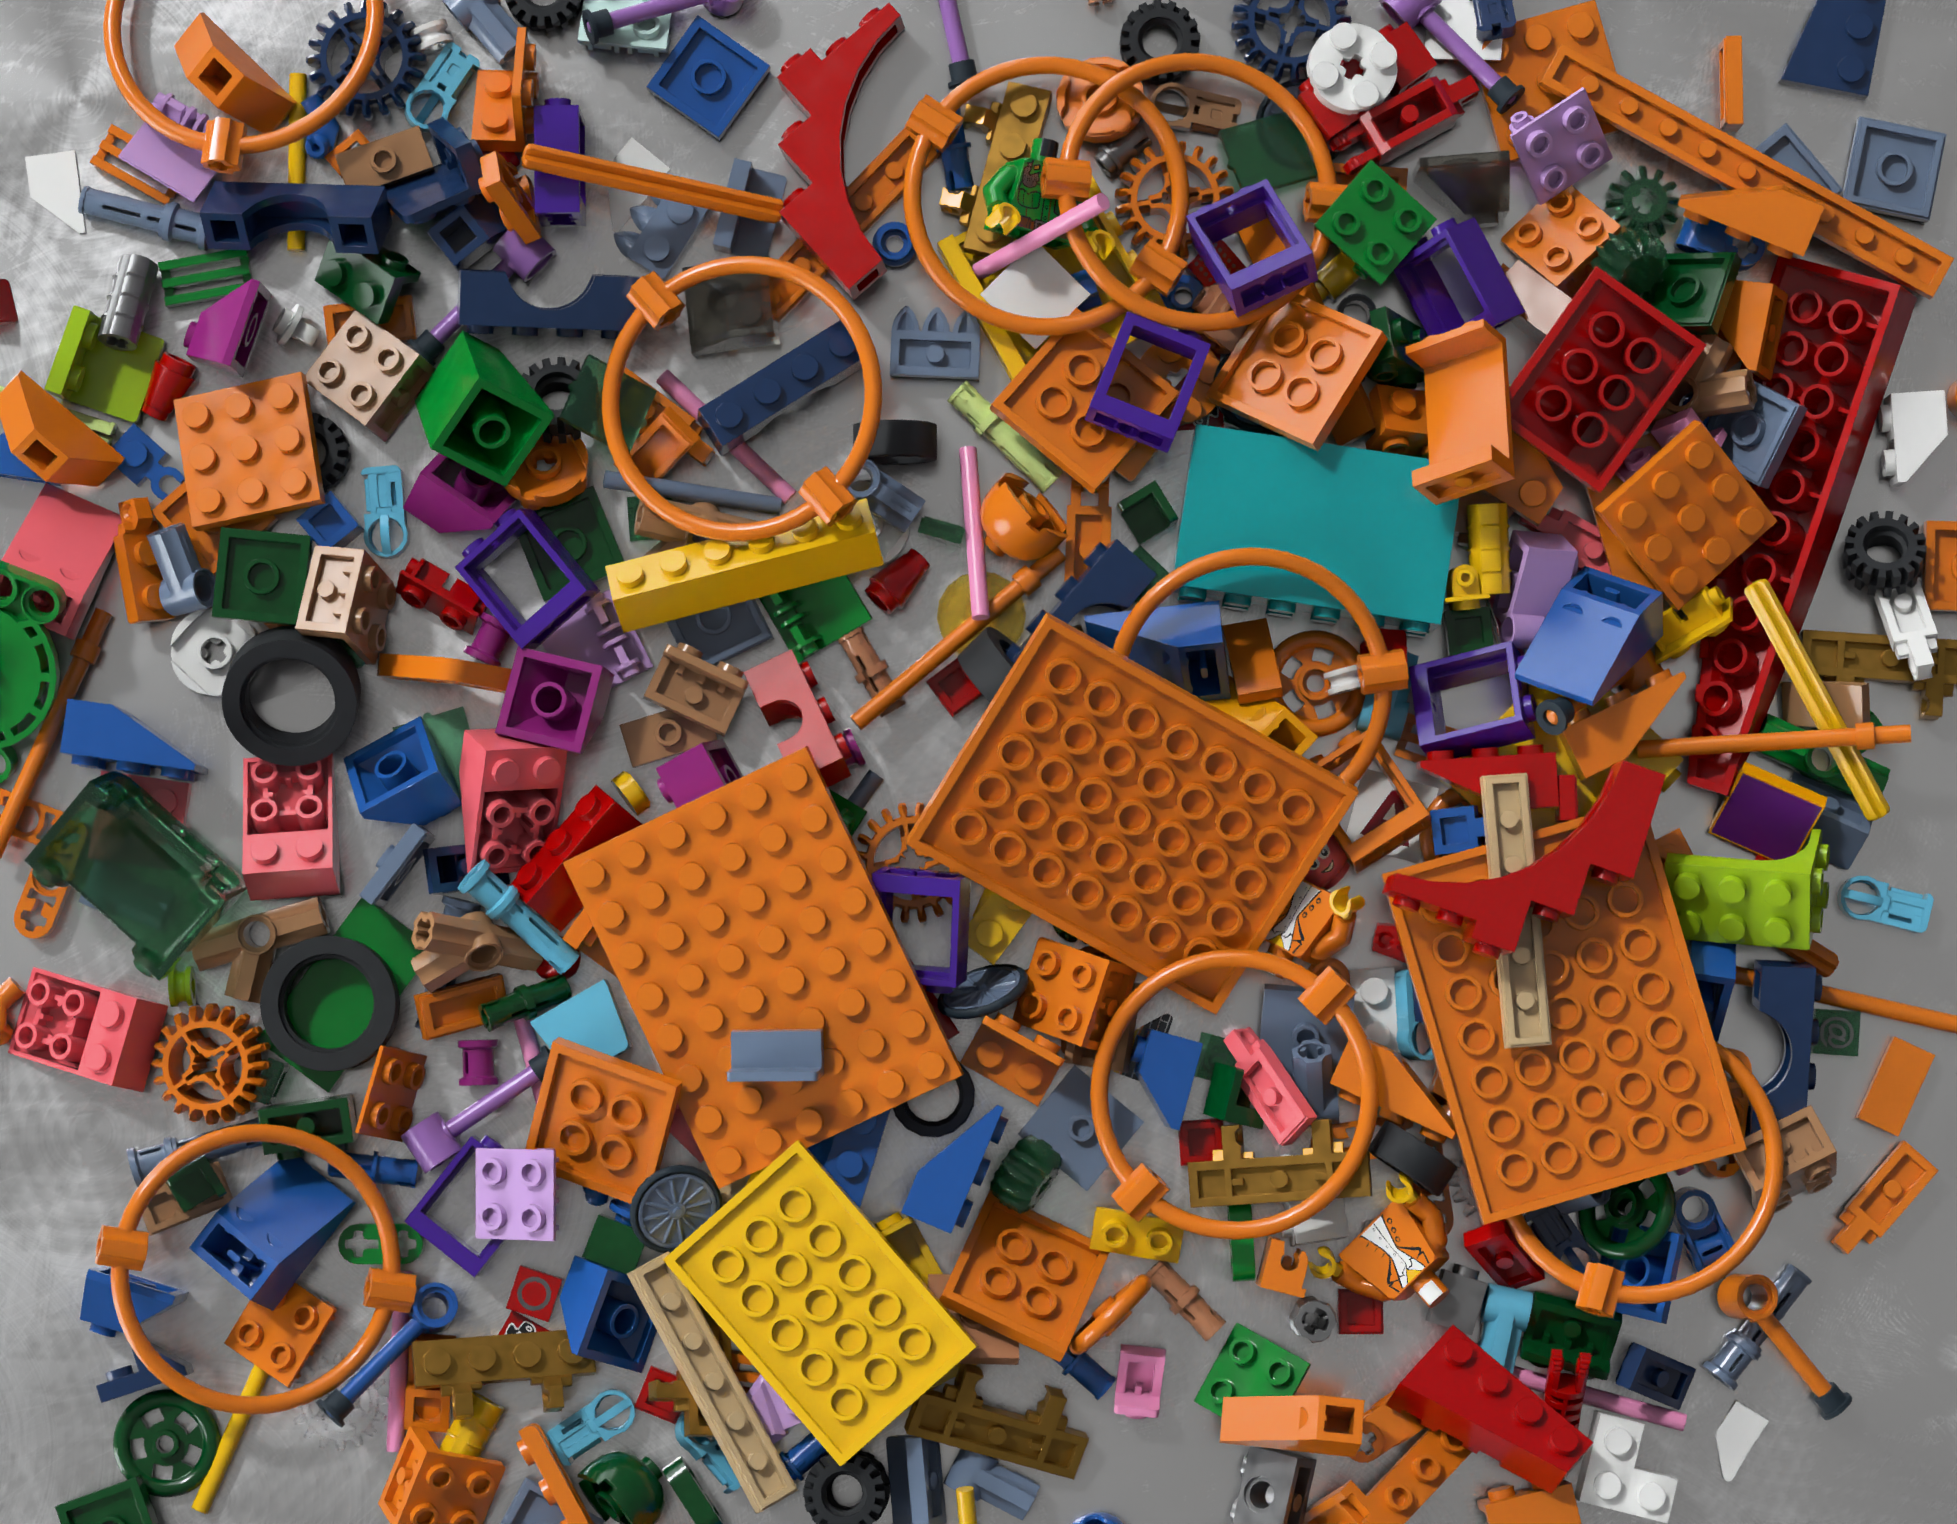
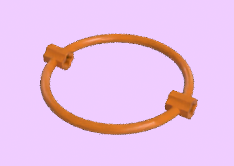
M125 0L106 1L103 33L107 62L112 77L120 93L137 115L167 138L189 148L202 151L201 164L204 168L214 170L217 173L233 174L235 171H241L245 154L262 153L278 149L309 136L329 123L355 97L370 73L379 51L384 24V0H366V27L362 45L350 72L337 90L323 104L304 118L275 131L247 136L248 128L244 123L223 117L207 120L205 133L198 132L178 124L152 105L136 85L124 57L121 22Z
M1179 53L1151 58L1132 65L1113 76L1098 88L1079 110L1064 140L1060 158L1046 157L1043 161L1040 176L1042 198L1058 199L1060 215L1076 207V201L1084 202L1088 200L1092 182V169L1090 161L1078 160V156L1088 130L1101 111L1116 96L1145 79L1169 72L1203 71L1227 76L1253 87L1276 103L1296 125L1311 152L1319 181H1310L1306 185L1303 199L1305 222L1316 223L1348 186L1337 184L1330 151L1321 131L1303 105L1286 88L1258 69L1242 62L1204 53ZM1082 225L1065 233L1082 267L1107 295L1131 312L1175 329L1220 331L1245 326L1264 319L1280 310L1306 287L1297 289L1239 317L1236 316L1233 310L1211 314L1177 311L1151 302L1121 283L1097 257L1085 235ZM1316 229L1310 249L1313 252L1316 270L1318 271L1331 241Z
M1036 56L1004 62L983 70L952 90L941 102L936 101L927 94L918 102L905 124V128L917 137L906 166L903 206L909 237L919 261L933 282L951 301L967 313L998 328L1021 334L1054 336L1095 328L1124 314L1128 309L1113 299L1090 311L1072 316L1036 318L1013 314L993 307L963 288L943 266L927 235L921 206L923 172L932 146L942 153L950 146L964 122V118L955 112L975 95L993 85L1021 76L1056 74L1083 79L1102 86L1116 75L1107 69L1077 59ZM1131 86L1118 96L1141 115L1153 131L1162 148L1170 174L1171 211L1162 244L1160 245L1150 239L1144 245L1130 268L1129 273L1138 280L1129 289L1143 298L1153 289L1167 297L1173 291L1188 266V262L1176 255L1183 240L1187 224L1186 216L1189 211L1187 167L1177 138L1165 117L1138 88Z
M732 256L715 259L682 271L666 282L654 270L640 277L631 286L629 293L626 295L627 299L636 309L623 326L615 341L608 359L602 389V418L607 444L617 469L635 496L648 509L675 527L694 535L715 540L752 541L769 538L802 526L817 516L829 527L842 521L853 511V507L858 502L848 488L860 473L870 454L878 431L882 409V378L876 349L869 331L849 301L820 276L798 265L770 257ZM733 274H760L781 278L799 285L822 300L837 315L850 334L859 354L864 378V409L861 425L853 448L837 474L835 475L827 466L814 472L803 482V486L798 491L806 501L804 504L780 516L751 523H725L700 518L685 512L662 497L647 482L634 463L624 439L620 418V389L625 365L633 345L647 323L649 322L657 331L671 325L686 306L677 295L704 281Z
M1249 547L1228 549L1196 558L1163 577L1146 592L1124 621L1113 646V650L1128 658L1141 628L1154 610L1174 591L1186 583L1216 570L1249 565L1283 569L1315 582L1334 596L1358 625L1369 650L1367 654L1357 655V673L1361 693L1363 695L1374 694L1372 715L1367 732L1357 753L1338 776L1353 785L1358 782L1373 761L1383 740L1391 711L1392 691L1408 689L1409 674L1404 651L1402 649L1387 650L1383 635L1375 618L1362 599L1349 585L1322 565L1305 557L1270 548Z
M1242 949L1214 950L1195 954L1160 969L1143 981L1129 994L1108 1023L1095 1055L1091 1075L1090 1101L1095 1133L1105 1159L1121 1183L1111 1194V1197L1137 1222H1140L1151 1212L1163 1221L1182 1230L1206 1237L1234 1240L1259 1238L1285 1231L1312 1218L1326 1208L1340 1195L1361 1166L1370 1147L1378 1115L1379 1085L1374 1055L1366 1033L1358 1018L1347 1004L1358 992L1330 966L1317 976L1305 967L1286 958L1270 953ZM1239 967L1263 970L1284 977L1304 988L1305 991L1297 999L1324 1025H1327L1335 1017L1351 1044L1360 1076L1361 1101L1358 1124L1351 1145L1337 1170L1323 1186L1300 1204L1284 1212L1256 1220L1220 1221L1188 1213L1164 1200L1163 1197L1171 1189L1146 1164L1141 1163L1135 1170L1132 1169L1119 1147L1109 1113L1108 1087L1111 1065L1116 1048L1131 1020L1152 997L1167 986L1192 974L1216 968Z
M1715 1041L1722 1067L1735 1080L1749 1099L1760 1124L1765 1145V1179L1761 1197L1751 1221L1732 1247L1701 1271L1670 1283L1653 1286L1623 1285L1625 1272L1601 1263L1587 1262L1585 1273L1583 1274L1559 1260L1535 1236L1523 1214L1506 1218L1505 1221L1510 1231L1530 1258L1549 1275L1579 1292L1575 1304L1576 1308L1600 1317L1613 1318L1617 1303L1655 1304L1695 1294L1718 1282L1739 1266L1754 1250L1765 1234L1776 1210L1783 1183L1784 1154L1780 1127L1774 1109L1755 1076L1741 1060Z
M245 1124L226 1127L191 1140L173 1151L145 1177L136 1189L124 1210L118 1227L101 1226L96 1245L95 1263L111 1266V1289L114 1307L124 1335L136 1356L159 1381L177 1394L199 1405L227 1413L254 1415L287 1411L306 1405L328 1394L350 1378L369 1358L385 1333L393 1311L410 1313L416 1294L417 1275L401 1272V1254L394 1220L383 1195L374 1181L353 1158L337 1146L319 1136L282 1125ZM269 1142L296 1147L316 1155L339 1170L354 1185L369 1207L376 1223L381 1241L383 1269L373 1267L369 1269L364 1285L363 1305L376 1309L361 1339L339 1364L315 1381L291 1391L268 1396H238L217 1392L197 1384L175 1370L160 1356L151 1345L136 1316L129 1285V1269L142 1271L147 1256L149 1233L136 1229L149 1202L171 1176L196 1158L213 1150L241 1143Z

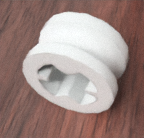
M438 19L422 24L409 33L410 37L419 36L421 39V43L415 48L416 52L428 55L442 50L447 43L454 42L452 35L445 32V29L448 27L446 19Z
M1357 665L1323 674L1324 680H1328L1331 683L1330 689L1327 690L1329 696L1361 688L1358 680Z

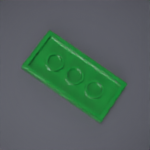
M361 897L333 936L356 940L378 953L387 963L395 977L399 997L403 995L417 976L412 967L411 960L423 952V950L415 949L411 939L413 931L381 907L371 905ZM325 959L313 963L287 999L288 1015L297 1033L307 1042L328 1049L345 1046L357 1039L367 1028L374 1007L372 989L366 977L355 966L339 959ZM265 1029L257 1038V1041L260 1043L268 1042L271 1045L269 1050L328 1093L333 1090L347 1071H318L305 1068L284 1056L272 1043Z

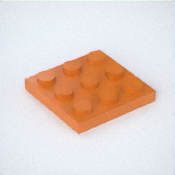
M1595 0L1516 21L1515 35L1503 38L1501 61L1484 60L1501 77L1507 76L1516 86L1523 85L1525 87V92L1509 110L1500 114L1496 110L1498 105L1487 95L1489 90L1478 80L1502 165L1520 160L1510 138V134H1512L1509 129L1511 116L1516 112L1526 111L1528 115L1536 118L1564 100L1539 86L1562 43L1616 73ZM1490 40V41H1484L1483 46H1482V50H1483L1492 40ZM1597 117L1604 137L1622 132Z
M1298 294L1280 310L1264 319L1249 324L1205 395L1211 403L1319 451L1388 338L1383 331Z
M1075 308L1069 316L1076 315L1082 312L1078 308ZM1100 326L1077 333L1051 336L990 406V410L1092 494L1098 490L1138 444V441L1084 420L1116 341ZM1124 348L1106 395L1162 416L1177 399L1180 392L1128 349Z
M302 372L173 400L193 529L202 531L326 504L307 378Z
M1695 419L1594 509L1657 590L1663 592V597L1668 604L1676 610H1680L1777 522L1776 518L1702 422Z
M558 1037L551 1045L525 1149L555 1148L556 1157H559V1162H556V1177L631 1204L638 1187L646 1178L660 1170L683 1082Z
M990 1190L939 1300L946 1308L1061 1362L1110 1252L1089 1249L1091 1238Z

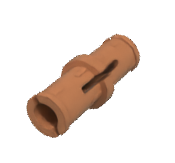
M861 626L837 641L842 645L857 672V675L854 676L857 683H863L870 697L873 698L890 684L892 679L886 671L889 668L888 663L885 659L880 660L864 632L865 629ZM902 697L880 714V717L882 718L905 705V700Z
M1158 1261L1145 1274L1150 1277L1152 1281L1151 1286L1171 1305L1169 1309L1175 1315L1179 1313L1187 1320L1205 1341H1208L1226 1323L1198 1294L1200 1289L1195 1284L1190 1286L1168 1262Z

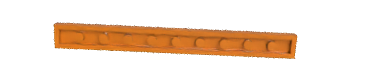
M1563 43L1560 45L1539 83V86L1563 99L1582 87L1585 88L1596 117L1729 190L1785 185L1824 201L1825 207L1813 233L1814 237L1929 300L1934 297L1954 260L1953 257Z

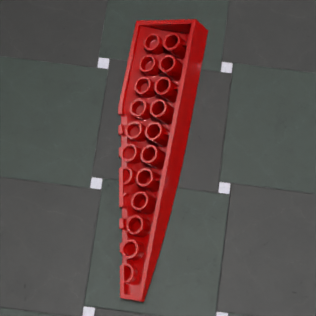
M1778 256L1769 283L1775 284L1786 292L1788 299L1771 381L1762 380L1755 374H1753V379L1808 409L1769 488L1759 487L1746 479L1776 518L1777 522L1706 585L1710 589L1715 586L1719 587L1725 599L1728 597L1733 599V621L1720 634L1714 637L1706 636L1704 639H1701L1699 658L1702 659L1700 684H1696L1695 702L1698 703L1696 724L1692 726L1691 737L1756 734L1760 731L1784 674L1785 667L1745 595V588L1757 580H1768L1799 636L1838 532L1917 297L1902 285L1794 257L1787 259ZM1743 362L1740 370L1747 369ZM1750 752L1690 755L1687 783L1730 797V791Z

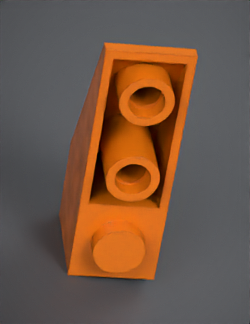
M1785 185L1682 194L1679 198L1678 206L1685 209L1683 216L1690 220L1708 225L1710 219L1726 225L1725 233L1745 242H1750L1752 236L1769 243L1766 248L1768 251L1791 259L1794 253L1804 256L1824 210L1825 202Z
M1668 668L1645 679L1644 681L1648 688L1633 696L1629 688L1604 699L1608 708L1591 715L1587 707L1575 713L1574 719L1568 723L1566 730L1558 734L1580 781L1627 759L1686 679L1684 671L1672 676Z
M1368 1039L1378 1074L1379 1106L1381 1107L1379 1115L1401 1125H1404L1406 1118L1422 1125L1420 1134L1443 1144L1447 1137L1457 1139L1452 1119L1402 1055ZM1348 1040L1330 1084L1341 1088L1338 1094L1339 1097L1360 1106V1076L1356 1058Z
M1323 1395L1223 1397L1219 1443L1355 1457L1362 1444L1365 1400Z

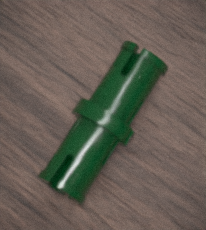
M559 974L530 986L525 984L514 987L512 993L504 997L480 1004L478 1007L479 1015L484 1027L491 1032L515 1020L524 1018L527 1021L537 1017V1012L572 998V993L566 977L563 974Z

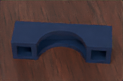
M215 181L200 211L208 249L251 250L263 240L276 234L304 230L317 232L329 238L334 244L336 253L379 254L393 223L385 186Z
M459 269L457 323L459 325H467V333L494 334V326L512 327L511 335L538 336L539 328H556L557 337L581 338L583 337V329L601 330V338L617 339L623 326L636 309L627 299L626 295L629 293L631 286L640 277L592 274L586 288L576 299L563 306L542 308L522 300L512 288L505 271Z
M839 320L698 409L697 420L721 456L758 434L769 422L800 400L823 388L836 385L862 368L859 354L846 327Z
M1118 539L1108 543L1107 546L1099 542L1083 560V563L1088 566L1078 579L1071 575L1056 591L1054 596L1059 599V602L1049 613L1069 624L1078 612L1089 607H1106L1121 612L1132 605L1157 574ZM1044 609L1025 628L1030 635L1019 647L1012 643L1005 651V654L1013 664H1015L1046 614Z
M1755 959L1752 1005L1775 1019L1784 1038V1055L1780 1067L1774 1076L1762 1085L1774 1109L1777 1121L1807 1107L1808 1090H1814L1816 1066L1815 1063H1810L1811 1046H1817L1819 1040L1818 1019H1813L1814 1001L1821 1000L1822 976L1821 974H1816V968L1809 962ZM1749 1099L1745 1137L1761 1130Z

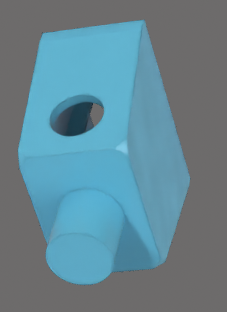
M606 979L530 1021L534 1030L550 1049L552 1042L558 1037L616 1058L632 1048L613 991Z

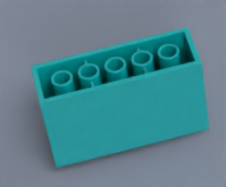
M1196 424L1192 436L1172 571L1196 558L1228 549L1253 547L1290 552L1322 565L1341 578L1362 599L1375 618L1379 628L1384 627V624L1399 626V630L1405 631L1406 636L1424 638L1425 634H1429V631L1433 632L1441 625L1459 498L1435 505L1413 487L1412 471L1428 466L1429 459L1327 443H1323L1320 450L1316 451L1287 437ZM1249 565L1216 570L1186 583L1173 592L1178 593V601L1186 603L1204 602L1207 597L1223 600L1222 607L1232 610L1248 611V608L1253 604L1266 606V614L1292 618L1295 611L1311 613L1310 621L1325 624H1337L1340 618L1354 620L1334 596L1315 582L1299 574L1268 566ZM1355 622L1354 627L1359 628Z

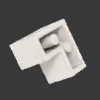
M1594 1410L1588 1435L1593 1444L1583 1456L1574 1493L1575 1499L1579 1502L1668 1524L1678 1479L1669 1474L1635 1466L1645 1424L1638 1420Z

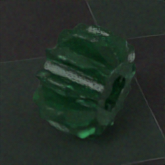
M1639 166L1636 171V180L1630 172L1624 170L1619 175L1622 185L1611 183L1608 187V192L1617 199L1606 201L1604 209L1607 211H1618V214L1614 215L1612 219L1618 224L1624 222L1627 225L1624 229L1627 238L1631 236L1634 229H1637L1639 241L1646 243L1650 235L1649 228L1656 237L1661 238L1666 234L1663 223L1674 225L1678 220V217L1669 210L1680 207L1678 206L1679 198L1667 197L1677 185L1674 181H1671L1662 187L1658 182L1663 177L1664 172L1660 169L1656 170L1651 179H1647L1646 167ZM1639 195L1647 197L1645 202L1649 200L1652 202V206L1646 214L1638 212L1640 206L1637 208L1633 207V203Z
M1623 225L1618 235L1608 233L1609 240L1606 244L1596 246L1598 256L1590 262L1593 269L1595 266H1598L1638 296L1643 292L1652 295L1651 287L1657 282L1664 281L1661 272L1670 266L1666 257L1667 250L1664 248L1663 242L1641 225L1635 228Z
M1032 1134L1018 1140L1015 1147L1010 1149L1008 1155L1001 1161V1165L994 1173V1178L990 1182V1190L1000 1200L999 1202L1008 1209H1013L1020 1214L1025 1213L1029 1209L1034 1208L1036 1203L1043 1198L1045 1192L1051 1187L1053 1180L1058 1175V1170L1062 1166V1158L1053 1149V1146L1045 1140L1038 1139Z

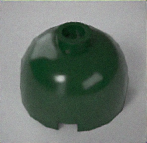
M611 1452L593 1460L578 1473L577 1477L583 1479L578 1483L581 1491L605 1522L611 1517L620 1524H656L660 1519L665 1505V1493L659 1482L663 1474L650 1458L645 1456L640 1460L631 1453Z

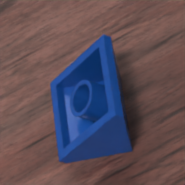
M1640 1225V1228L1645 1232L1650 1228ZM1614 1227L1611 1240L1625 1243L1628 1230ZM1669 1231L1654 1250L1640 1258L1623 1261L1613 1260L1602 1255L1600 1263L1625 1272L1623 1285L1653 1286L1676 1281L1685 1235ZM1671 1301L1655 1304L1617 1303L1615 1312L1667 1324Z

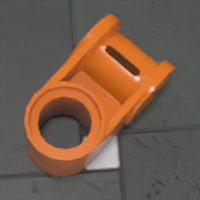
M1395 1390L1385 1395L1373 1404L1369 1410L1364 1412L1362 1433L1366 1435L1372 1432L1373 1437L1368 1441L1371 1448L1366 1452L1359 1448L1356 1456L1350 1457L1352 1460L1359 1463L1373 1461L1392 1447L1407 1441L1425 1428V1426L1420 1424L1421 1419L1403 1409L1399 1413L1386 1406Z

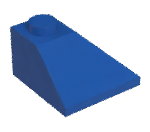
M421 716L343 758L359 812L364 819L404 824L415 823L425 826L462 805L455 778Z
M575 1255L559 1297L571 1352L581 1357L642 1373L657 1330L627 1274Z
M99 1266L88 1269L80 1320L91 1323L90 1331L115 1338L117 1331L123 1333V1330L118 1321L113 1303L111 1268ZM129 1274L131 1298L140 1325L187 1299L189 1293L187 1291Z

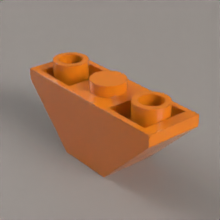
M204 12L199 13L174 45L186 78L218 109L261 133L275 131L297 104L275 80Z
M22 370L0 392V419L10 451L45 482L98 487L125 459V457Z

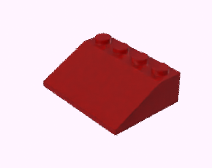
M1595 266L1509 386L1512 432L1595 493H1601L1707 344L1598 266Z

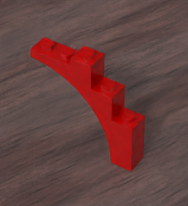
M890 3L886 4L881 10L874 8L861 19L859 23L860 28L847 39L846 37H841L827 49L825 53L827 57L823 60L810 48L803 55L797 53L790 57L781 67V74L777 76L782 90L808 117L804 122L798 120L790 125L781 137L783 140L778 146L783 157L809 184L805 190L801 187L793 191L784 200V208L779 213L784 224L853 300L887 272L882 258L862 233L852 211L845 180V142L850 114L863 81L881 53L905 29L901 15Z
M1625 760L1613 764L1599 797L1579 826L1554 850L1524 869L1502 877L1468 883L1428 881L1395 873L1387 877L1382 894L1393 897L1392 905L1403 910L1418 913L1420 907L1436 912L1435 920L1458 928H1461L1463 922L1467 923L1462 941L1473 944L1472 952L1478 955L1498 960L1500 954L1505 956L1515 953L1529 907L1533 908V916L1545 921L1558 923L1559 917L1564 919L1574 916L1588 870L1592 871L1591 878L1593 880L1611 886H1617L1618 881L1624 882L1634 878L1666 775Z

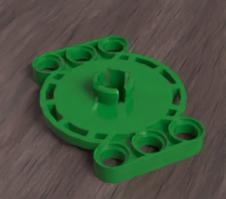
M0 560V574L8 577L13 586L10 596H0V754L6 762L5 771L0 773V783H2L15 772L18 766V757L11 745L16 744L37 729L49 715L57 697L60 680L58 653L44 623L51 622L63 612L66 607L67 598L64 589L57 582ZM43 590L50 593L55 603L52 612L46 613L36 608L33 602L35 591ZM49 682L47 699L43 705L41 697L45 691L46 683ZM29 714L36 717L29 727L18 733V723Z

